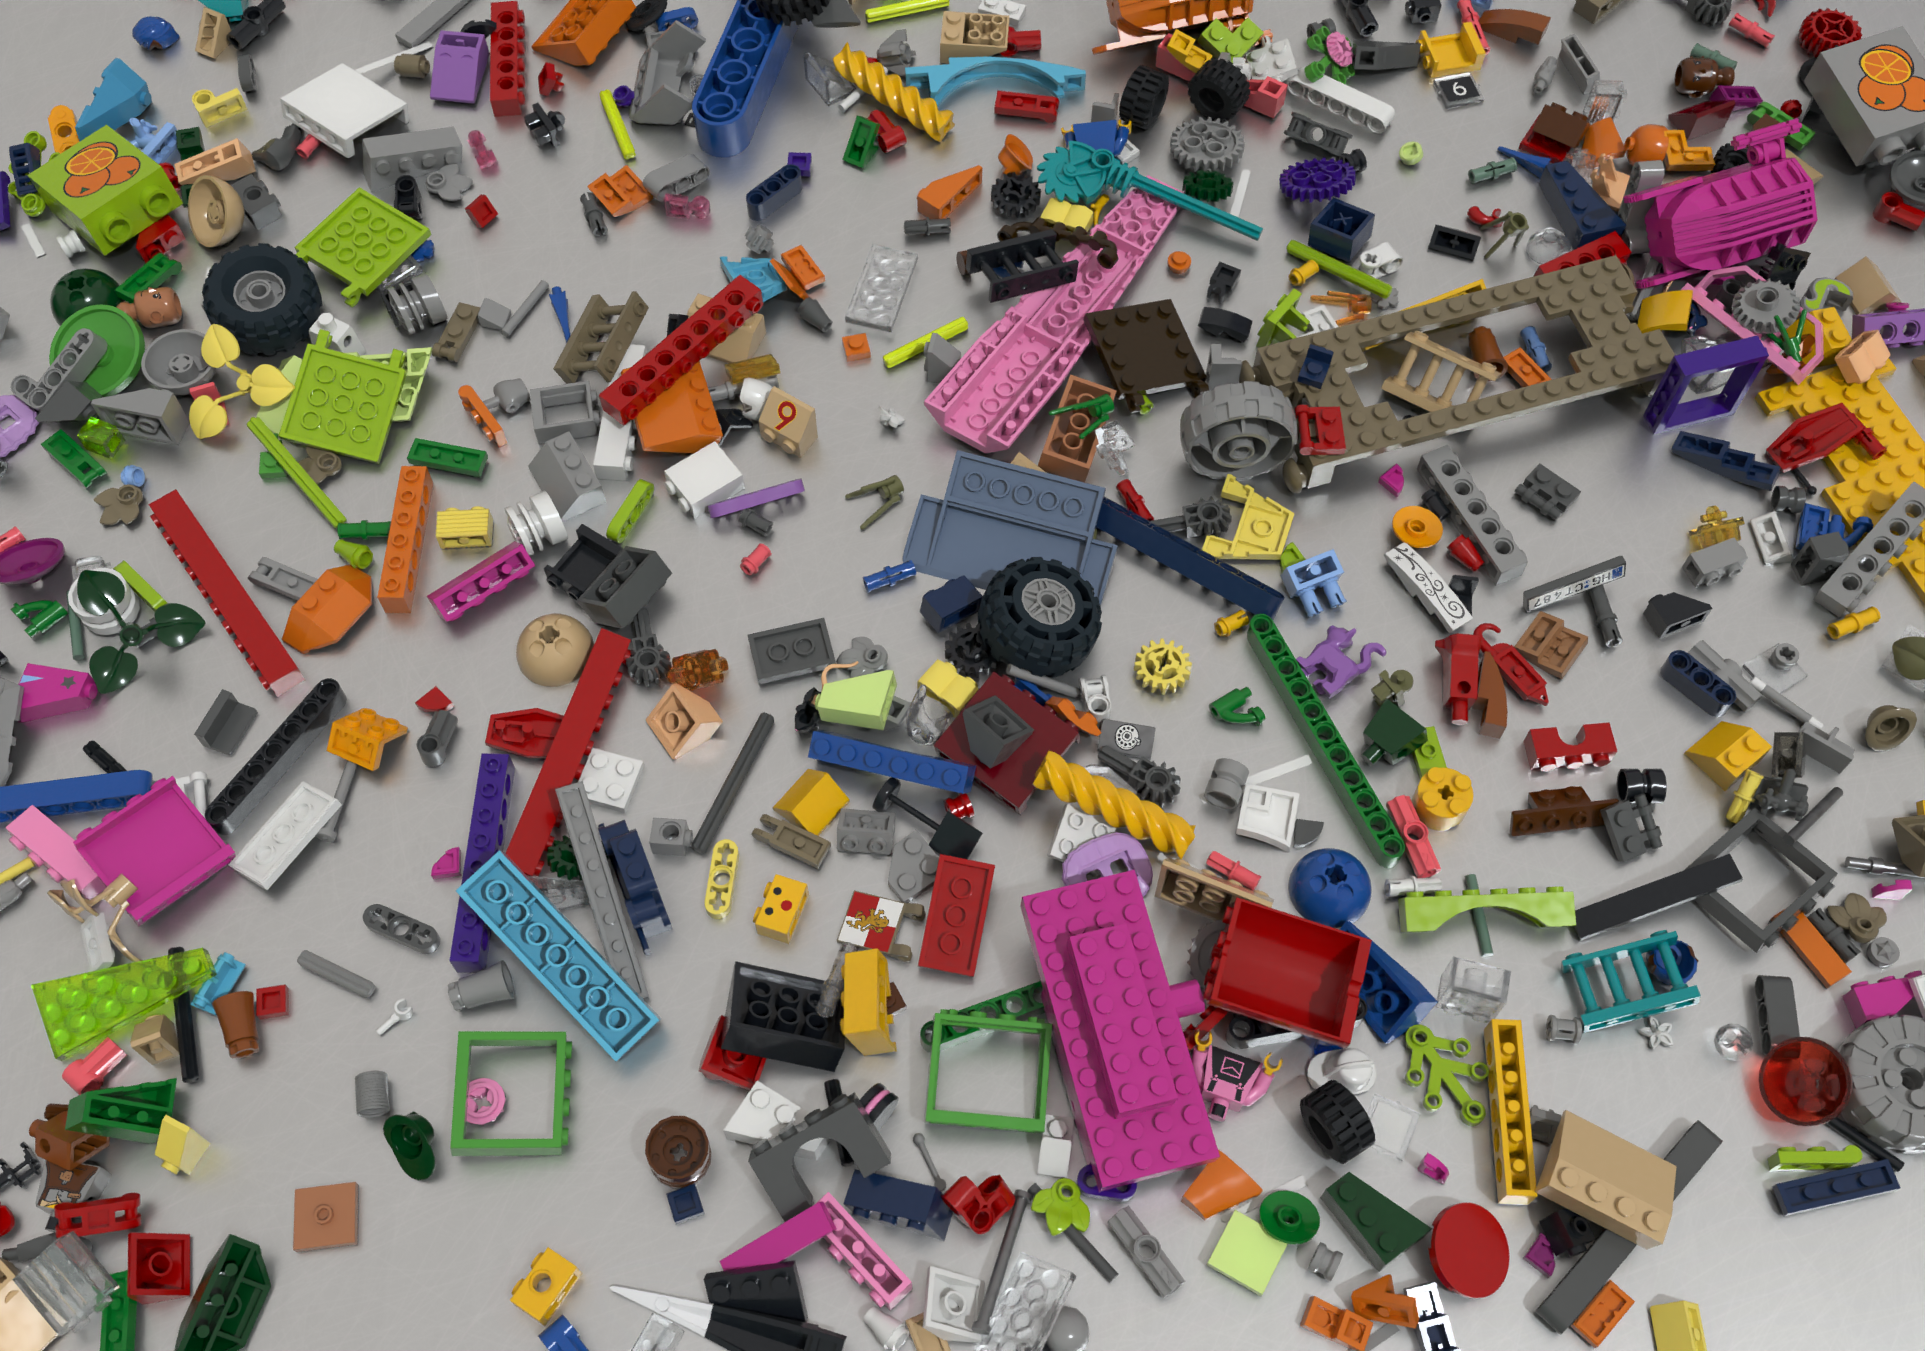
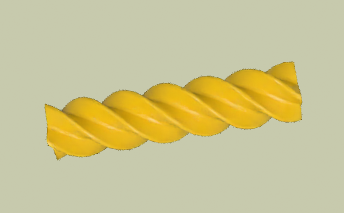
M847 42L841 52L834 56L835 71L839 72L843 78L855 83L865 93L873 95L878 102L890 107L900 117L908 119L916 128L926 131L934 140L941 142L945 135L955 126V123L952 122L954 113L951 110L939 111L933 98L921 99L917 87H903L899 75H886L883 65L879 62L868 63L864 51H851Z
M1048 750L1035 773L1033 786L1040 790H1053L1057 798L1063 802H1078L1080 808L1089 815L1102 814L1110 826L1115 828L1127 827L1130 834L1138 840L1151 839L1159 851L1165 853L1176 852L1178 857L1182 859L1188 846L1195 838V825H1189L1179 815L1165 813L1157 804L1147 800H1140L1138 796L1128 789L1116 788L1108 779L1098 775H1091L1079 764L1066 763L1059 754Z

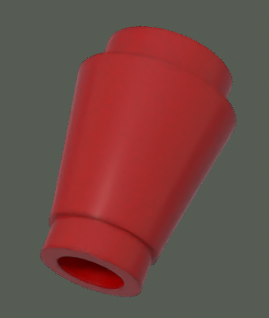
M1463 534L1447 547L1450 551L1449 555L1473 573L1485 563L1470 538H1466Z

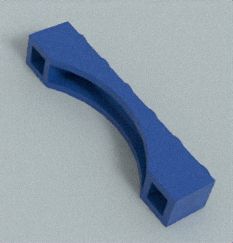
M825 730L813 731L808 758L961 794L971 792L976 765L894 749Z

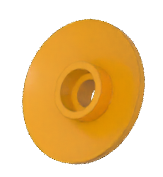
M1407 506L1401 508L1396 512L1392 520V528L1399 540L1411 547L1428 548L1434 546L1439 542L1443 533L1442 523L1433 512L1423 507Z

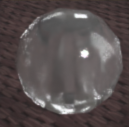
M1730 1023L1722 1026L1716 1032L1714 1044L1721 1056L1728 1060L1737 1061L1745 1058L1751 1052L1753 1040L1751 1033L1739 1024Z

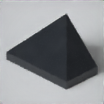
M1436 224L1428 248L1474 260L1481 236Z

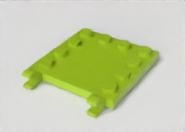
M359 187L294 248L297 252L296 255L299 258L301 257L307 264L310 261L348 284L349 286L341 292V295L347 298L344 301L345 304L354 307L359 302L362 293L368 296L431 236V232L428 227Z
M320 329L316 344H307L294 385L295 389L292 391L279 432V438L379 465L407 375L406 369L401 368L406 356L403 355V351L393 349L389 365L331 350L328 348L331 345L333 336L330 335V331Z

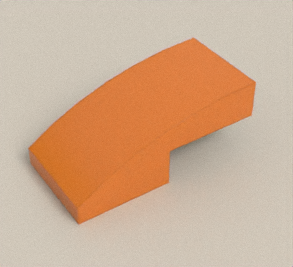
M1312 1296L1309 1298L1300 1326L1355 1351H1364L1374 1323L1348 1309L1341 1310L1316 1296Z

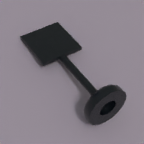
M891 777L886 781L874 800L873 809L878 812H884L894 803L936 830L929 843L933 850L939 854L963 859L970 857L983 834L981 831L949 811L939 825L896 797L901 788L899 779Z

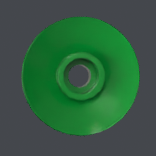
M1277 1191L1268 1195L1261 1203L1259 1210L1260 1222L1265 1231L1276 1240L1287 1244H1302L1311 1240L1317 1234L1320 1226V1216L1315 1205L1305 1196L1292 1191Z

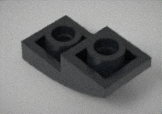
M1204 307L1198 326L1217 337L1224 331L1244 343L1249 337L1253 321L1231 311Z

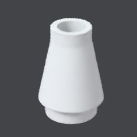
M876 1306L870 1308L863 1318V1321L869 1326L885 1349L897 1351L909 1336L906 1324L880 1311Z

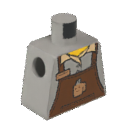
M45 1160L36 1198V1207L50 1213L45 1230L55 1232V1227L58 1225V1218H55L54 1215L55 1205L63 1202L80 1203L99 1200L112 1174L102 1167L83 1163L70 1171Z

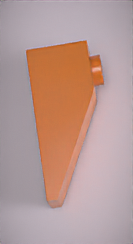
M978 165L931 182L926 188L921 189L917 195L918 212L929 217V219H946L982 184L983 167Z

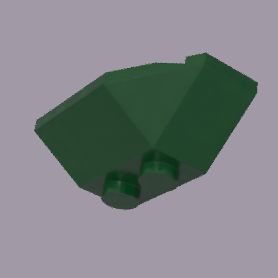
M232 1234L227 1236L208 1264L179 1328L174 1351H238L245 1347L271 1288L266 1266L261 1255L262 1252L258 1244Z

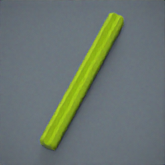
M1291 240L1287 245L1286 249L1289 254L1306 262L1314 260L1319 268L1384 299H1387L1392 292L1391 285L1298 241Z

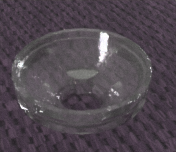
M1546 228L1535 232L1530 237L1526 250L1533 261L1544 264L1570 252L1571 242L1563 232L1555 228ZM1554 236L1558 240L1550 242L1547 241L1544 237Z

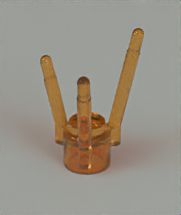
M1327 291L1328 296L1312 295L1310 297L1311 300L1348 303V310L1353 312L1354 315L1336 320L1337 325L1354 320H1364V314H1370L1371 297L1366 294L1357 295Z

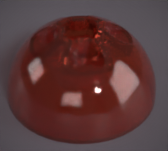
M1795 1037L1782 1041L1768 1052L1759 1071V1088L1766 1105L1775 1115L1791 1124L1818 1126L1830 1122L1843 1112L1851 1098L1853 1082L1847 1062L1835 1048L1819 1039Z

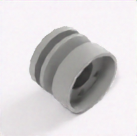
M426 272L410 279L413 289L411 291H408L403 283H399L398 286L402 294L400 296L393 286L387 289L394 314L399 324L402 325L409 335L415 333L412 324L414 321L420 331L424 329L422 318L425 316L432 325L448 319L439 295Z

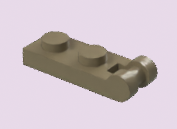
M458 303L438 343L433 345L432 355L434 357H447L449 361H459L479 323L478 313L481 307Z

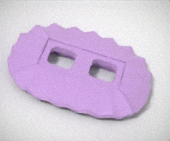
M16 395L0 396V421L7 416H11L16 421L5 430L0 427V457H6L11 451L17 450L19 445L25 443L30 435L35 434L36 426L39 424L35 419L38 412Z
M1115 832L1091 839L1070 852L1062 864V881L1065 886L1087 881V873L1093 870H1098L1101 877L1114 875L1110 864L1121 859L1127 871L1135 870L1141 893L1144 897L1151 887L1153 871L1148 855L1141 843L1129 834Z

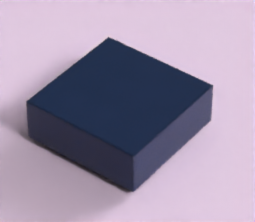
M695 1183L666 1194L675 1224L705 1214Z

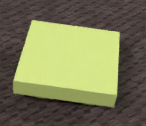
M1234 1210L1207 1266L1257 1295L1262 1296L1288 1244L1276 1240L1265 1231L1260 1223Z

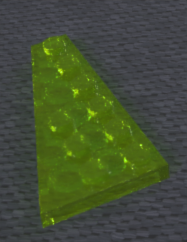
M198 948L32 984L31 986L54 1057L57 1060L63 1061L216 976L217 973L208 950Z

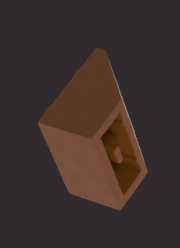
M1552 102L1551 106L1545 104L1533 131L1577 149L1591 125L1587 122L1588 117L1575 111L1570 115L1566 113L1567 109L1564 106Z

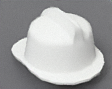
M1353 1048L1326 1051L1318 1054L1311 1060L1307 1069L1308 1080L1314 1090L1330 1080H1335L1354 1095L1368 1091L1376 1080V1067L1372 1059L1365 1052Z

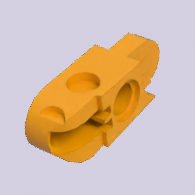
M58 105L54 107L48 117L55 152L61 154L80 142L75 129L77 119L73 110H70L67 106Z

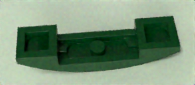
M199 127L176 130L177 149L181 155V161L205 152ZM193 184L181 186L184 208L188 207L189 193Z

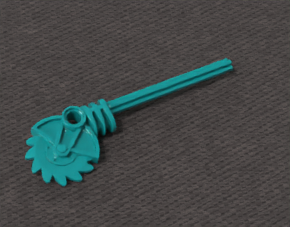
M1069 141L1068 150L1063 147H1056V153L1044 154L1043 158L1046 161L1037 166V170L1042 171L1038 178V183H1046V195L1054 192L1057 200L1060 202L1066 197L1071 202L1078 203V197H1081L1087 205L1101 194L1103 188L1107 191L1110 187H1113V194L1120 190V197L1125 198L1130 188L1135 187L1256 241L1259 240L1263 228L1140 175L1138 168L1134 166L1128 168L1127 163L1120 164V160L1114 158L1113 153L1107 149L1095 150L1082 142Z

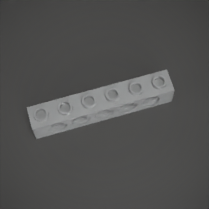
M1448 445L1423 454L1417 467L1418 472L1430 489L1439 491V497L1451 511L1449 518L1460 534L1470 538L1485 562L1482 567L1495 586L1521 576L1528 563L1526 554L1518 548L1511 532L1505 529L1497 512L1492 510L1487 503L1484 493L1478 490L1471 474L1465 471L1461 465L1458 455L1452 452Z
M1913 481L1822 586L1813 599L1815 602L1839 618L1846 611L1849 613L1854 611L1861 602L1857 599L1861 593L1867 595L1877 583L1873 579L1877 575L1883 577L1892 566L1889 562L1894 556L1898 559L1908 547L1904 543L1909 538L1914 541L1923 530V527L1920 525L1925 520V488ZM1906 513H1911L1915 518L1909 517ZM1890 530L1896 531L1899 536L1892 534ZM1874 548L1882 550L1884 554L1876 552ZM1858 566L1865 567L1868 572L1862 571ZM1843 584L1849 585L1853 590H1847Z

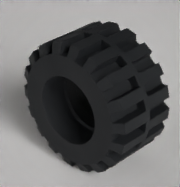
M1213 58L1206 61L1190 80L1188 95L1191 97V103L1195 105L1196 110H1199L1203 116L1211 117L1212 120L1220 118V122H1226L1232 119L1248 100L1251 91L1249 89L1250 84L1246 81L1247 77L1245 74H1242L1241 69L1235 67L1232 62H1226L1225 59L1221 58L1220 60Z
M1140 65L1130 76L1123 91L1119 107L1120 120L1127 123L1131 120L1133 125L1145 130L1150 128L1157 120L1164 106L1169 89V76L1147 66Z
M1330 1080L1300 1100L1301 1114L1309 1132L1321 1149L1335 1161L1341 1164L1347 1163L1375 1143V1133L1369 1116L1358 1099L1341 1083Z

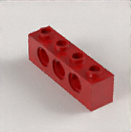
M1614 231L1540 265L1534 276L1615 255L1620 263L1627 265L1626 261L1632 252L1619 234Z

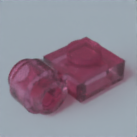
M666 193L664 198L666 214L670 217L690 219L692 214L699 219H704L711 211L710 202L704 196H696L692 202L689 201V196Z

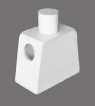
M330 313L321 314L309 329L313 345L316 344L319 330L322 329L330 331V335L333 336L328 349L342 353L358 352L359 355H364L366 352L353 328L349 324L333 318Z

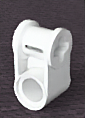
M1384 242L1361 254V264L1357 270L1378 279L1386 274L1395 272L1402 265L1403 258L1388 242Z
M1101 675L1100 678L1090 680L1079 678L1080 697L1084 710L1096 718L1098 722L1096 726L1101 728L1102 720H1110L1111 713L1106 675ZM1098 709V710H1102L1103 712L1098 713V712H1095L1094 710Z

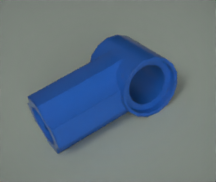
M563 1314L538 1335L549 1351H589L578 1338L580 1336Z

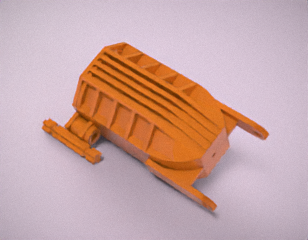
M1106 0L1110 23L1117 28L1120 42L1095 47L1092 49V52L1095 55L1161 41L1168 33L1172 34L1176 29L1182 32L1209 26L1216 18L1233 33L1247 17L1249 18L1248 14L1253 10V0ZM1263 30L1264 33L1261 38L1264 37L1266 43L1265 36H1268L1272 43L1273 33H1271V30ZM1261 38L1257 41V43L1254 46L1260 45Z

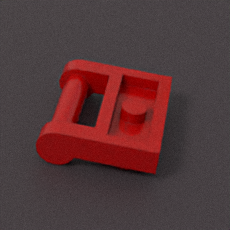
M1302 404L1294 408L1300 431V454H1345L1346 445L1340 406L1309 407ZM1308 419H1314L1317 443L1311 441Z

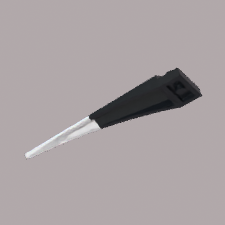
M613 1284L609 1287L611 1291L679 1323L729 1351H843L847 1336L820 1328L817 1324Z

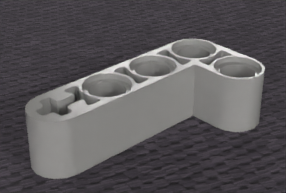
M1661 160L1635 162L1624 196L1661 185L1664 177L1663 162ZM1653 197L1633 203H1624V199L1622 200L1618 216L1627 226L1621 238L1631 250V255L1650 252L1644 218L1654 203Z
M87 328L78 330L38 382L26 375H18L11 382V391L30 407L41 412L66 381L83 382L105 354L108 346L107 341Z

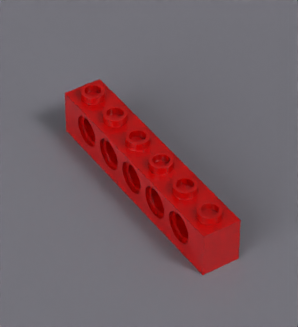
M518 1L492 2L491 21L496 22L497 29L491 33L490 44L491 106L495 117L522 115V105H525V95L522 91L525 88L524 75H522V72H525V63L522 56H525V47L522 40H525V31L522 24H525L524 11L519 9Z

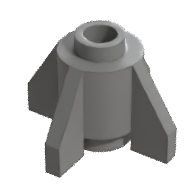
M906 29L896 30L877 50L878 62L901 77L905 76V68L910 67V64H906V62H910L911 56L916 55V51H912L908 43H903L907 41Z

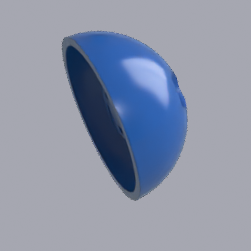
M1322 848L1308 853L1297 862L1290 874L1288 883L1289 896L1298 913L1307 920L1333 928H1341L1346 921L1354 923L1359 920L1366 912L1371 900V880L1364 865L1352 854L1340 849Z

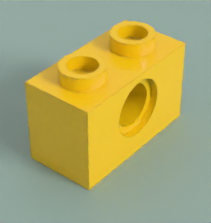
M549 1247L544 1253L540 1252L534 1258L531 1264L532 1270L525 1279L522 1278L517 1282L511 1293L513 1296L510 1299L516 1307L543 1326H546L582 1275L578 1267ZM544 1278H550V1287L544 1292H538V1283Z

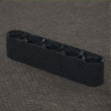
M1358 997L1360 1000L1354 1029L1362 1023L1367 1013V1004L1361 997ZM1242 1015L1236 1016L1230 1021L1225 1034L1227 1043L1235 1049H1246L1308 1037L1273 1026L1275 1031L1267 1032L1261 1026L1264 1022ZM1241 1028L1246 1031L1247 1036L1239 1037L1234 1033L1233 1029Z

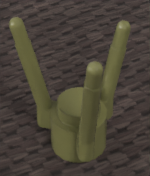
M1509 211L1506 215L1481 226V230H1485L1504 222V235L1484 255L1485 259H1488L1508 237L1516 236L1513 246H1518L1523 234L1529 229L1524 215Z
M897 475L863 486L860 490L846 494L845 498L850 499L878 490L883 499H890L860 526V529L864 530L891 505L900 501L899 495L904 492V487Z

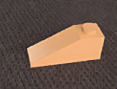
M238 138L174 164L178 182L181 185L194 184L199 177L204 175L228 181L236 180L256 171L251 152Z

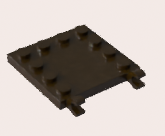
M1171 299L1085 314L1083 321L1113 389L1117 390L1118 400H1126L1131 413L1140 412L1139 405L1145 404L1142 395L1188 386L1192 391L1193 398H1196L1203 392H1209L1208 384L1205 382L1207 376Z

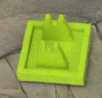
M1294 288L1288 296L1284 294L1279 299L1276 305L1277 308L1274 311L1272 309L1268 311L1263 319L1265 324L1257 334L1260 336L1256 345L1258 348L1270 345L1274 339L1283 342L1297 338L1286 328L1287 324L1302 332L1306 331L1310 321L1296 310L1302 295L1301 292Z

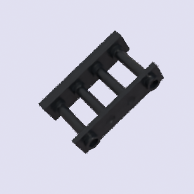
M1053 229L967 249L966 270L969 274L981 271L990 281L989 301L993 303L1076 282L1079 262L1077 259L1063 262L1055 252L1057 234ZM1047 256L1053 265L1042 268L1035 258ZM1025 261L1032 271L1021 273L1014 263ZM1004 266L1011 276L999 278L993 268Z

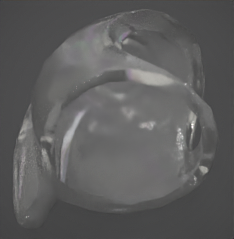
M921 685L918 688L906 715V731L909 738L917 744L933 746L946 731V727L953 714L942 703L926 695L925 685Z

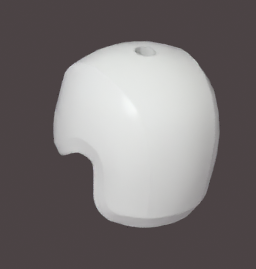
M744 378L740 393L744 418L759 421L769 393L773 388L771 385L759 379Z

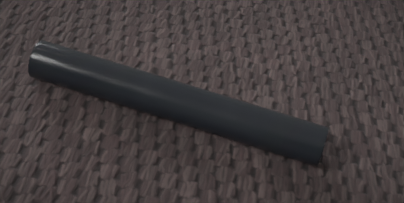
M1822 1108L1818 1113V1119L1880 1161L1889 1159L1892 1169L1899 1172L1903 1168L1905 1162L1869 1140L1862 1133L1826 1109Z

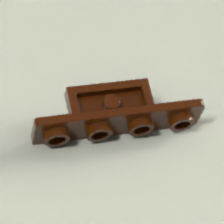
M1582 786L1529 792L1528 803L1532 809L1518 810L1511 813L1510 834L1512 836L1603 826L1605 823L1600 810L1619 802V800L1591 801Z

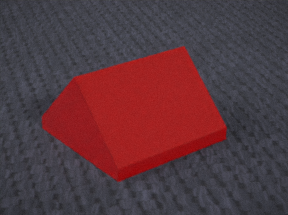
M129 1233L127 1297L145 1305L190 1296V1234Z

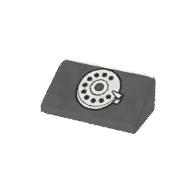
M1103 719L1097 751H1100L1104 746H1109L1122 755L1137 758L1143 756L1151 760L1156 728Z

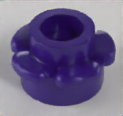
M625 85L616 88L613 92L616 105L619 107L631 105L632 100L635 98L634 91H631Z

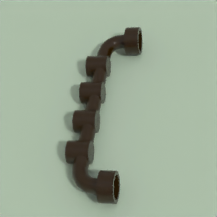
M1038 217L1033 223L1017 222L1011 226L1004 225L997 233L998 240L1004 241L1017 238V232L1027 231L1033 234L1053 229L1057 234L1056 242L1063 239L1069 241L1073 246L1085 244L1095 251L1103 248L1097 255V261L1106 269H1111L1118 261L1117 246L1113 241L1108 240L1107 235L1103 231H1096L1093 236H1089L1087 231L1081 226H1077L1071 232L1067 231L1066 225L1062 222H1056L1053 227H1049L1043 218Z

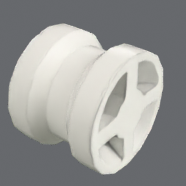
M74 230L69 231V234L66 236L56 237L68 259L73 257L74 253L86 251Z

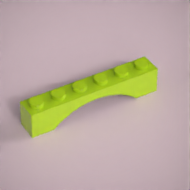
M1563 886L1546 887V892L1536 893L1535 887L1518 888V893L1508 894L1507 888L1490 889V894L1480 895L1479 889L1462 890V895L1452 896L1451 890L1434 891L1435 896L1424 897L1423 891L1406 892L1407 897L1398 899L1400 933L1435 931L1445 921L1455 915L1480 907L1499 908L1514 912L1527 918L1539 928L1576 926L1574 892H1564Z

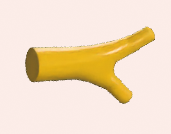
M1102 194L1089 207L1093 211L1094 226L1098 224L1099 214L1109 201L1107 194Z

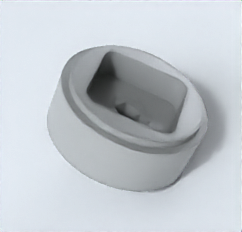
M1885 937L1875 939L1867 947L1868 958L1879 967L1891 966L1900 956L1896 943Z

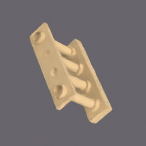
M1415 331L1414 333L1406 334L1404 340L1412 344L1398 374L1385 379L1381 389L1429 412L1453 406L1451 405V398L1466 368L1480 374L1467 402L1478 400L1488 380L1496 381L1501 373L1497 372V368L1490 363L1483 362L1480 364L1428 340L1429 336L1425 333ZM1420 348L1434 353L1420 385L1413 387L1407 384L1406 378ZM1443 358L1457 365L1442 396L1436 398L1429 394L1430 391L1428 389Z

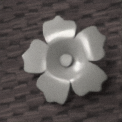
M1392 288V292L1387 299L1371 292L1370 299L1373 303H1378L1377 307L1381 309H1387L1389 306L1395 307L1399 303L1397 297L1399 291H1397V288Z

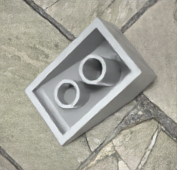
M148 388L93 399L91 402L92 407L109 433L179 446L190 423L174 393L166 389Z

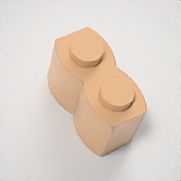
M1879 330L1865 331L1854 338L1849 346L1841 350L1834 359L1847 383L1856 382L1861 384L1869 380L1875 370L1883 367L1891 354Z

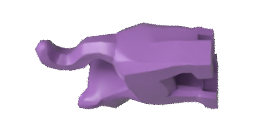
M1332 625L1327 630V639L1317 644L1307 658L1299 656L1296 661L1306 677L1319 669L1326 675V678L1323 680L1317 679L1314 681L1312 688L1319 696L1326 694V697L1330 699L1341 692L1345 685L1350 684L1355 677L1366 672L1371 667L1372 652H1376L1384 657L1387 653L1386 649L1379 643H1368L1363 646L1360 652L1361 662L1356 664L1341 650L1353 645L1352 637L1357 630L1354 628L1348 631L1345 628H1337Z

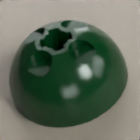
M77 269L65 274L57 281L51 293L50 306L56 322L61 326L68 317L85 307L102 304L117 308V305L125 302V300L117 297L115 289L120 285L108 274L95 269Z

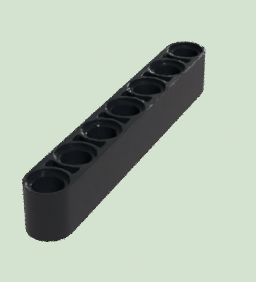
M332 678L321 680L207 807L205 819L218 834L228 835L238 828L345 706L346 695L336 680ZM244 794V796L241 799L237 800L239 796ZM222 816H225L224 819H222L221 821H218L219 818H221Z

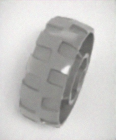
M1244 381L1243 383L1236 384L1226 383L1216 386L1209 392L1201 393L1192 400L1190 406L1185 408L1180 419V440L1184 457L1189 462L1190 467L1198 474L1224 481L1227 474L1235 476L1237 480H1244L1263 473L1266 474L1278 468V465L1285 460L1287 461L1293 454L1294 444H1297L1298 440L1297 420L1289 398L1285 397L1278 388L1272 385L1266 386L1255 381Z
M1905 1014L1894 1018H1889V1015L1868 1021L1854 1030L1839 1046L1833 1058L1831 1066H1834L1833 1076L1830 1078L1832 1096L1836 1098L1841 1109L1839 1112L1851 1127H1854L1882 1148L1896 1150V1153L1919 1154L1925 1152V1021H1922L1923 1018Z

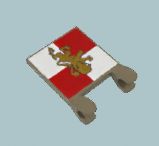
M854 890L837 938V943L864 950L878 948L883 955L891 956L903 962H910L912 958L911 947L904 944H895L903 917L906 916L919 922L923 921L926 915L924 906L917 903H904Z

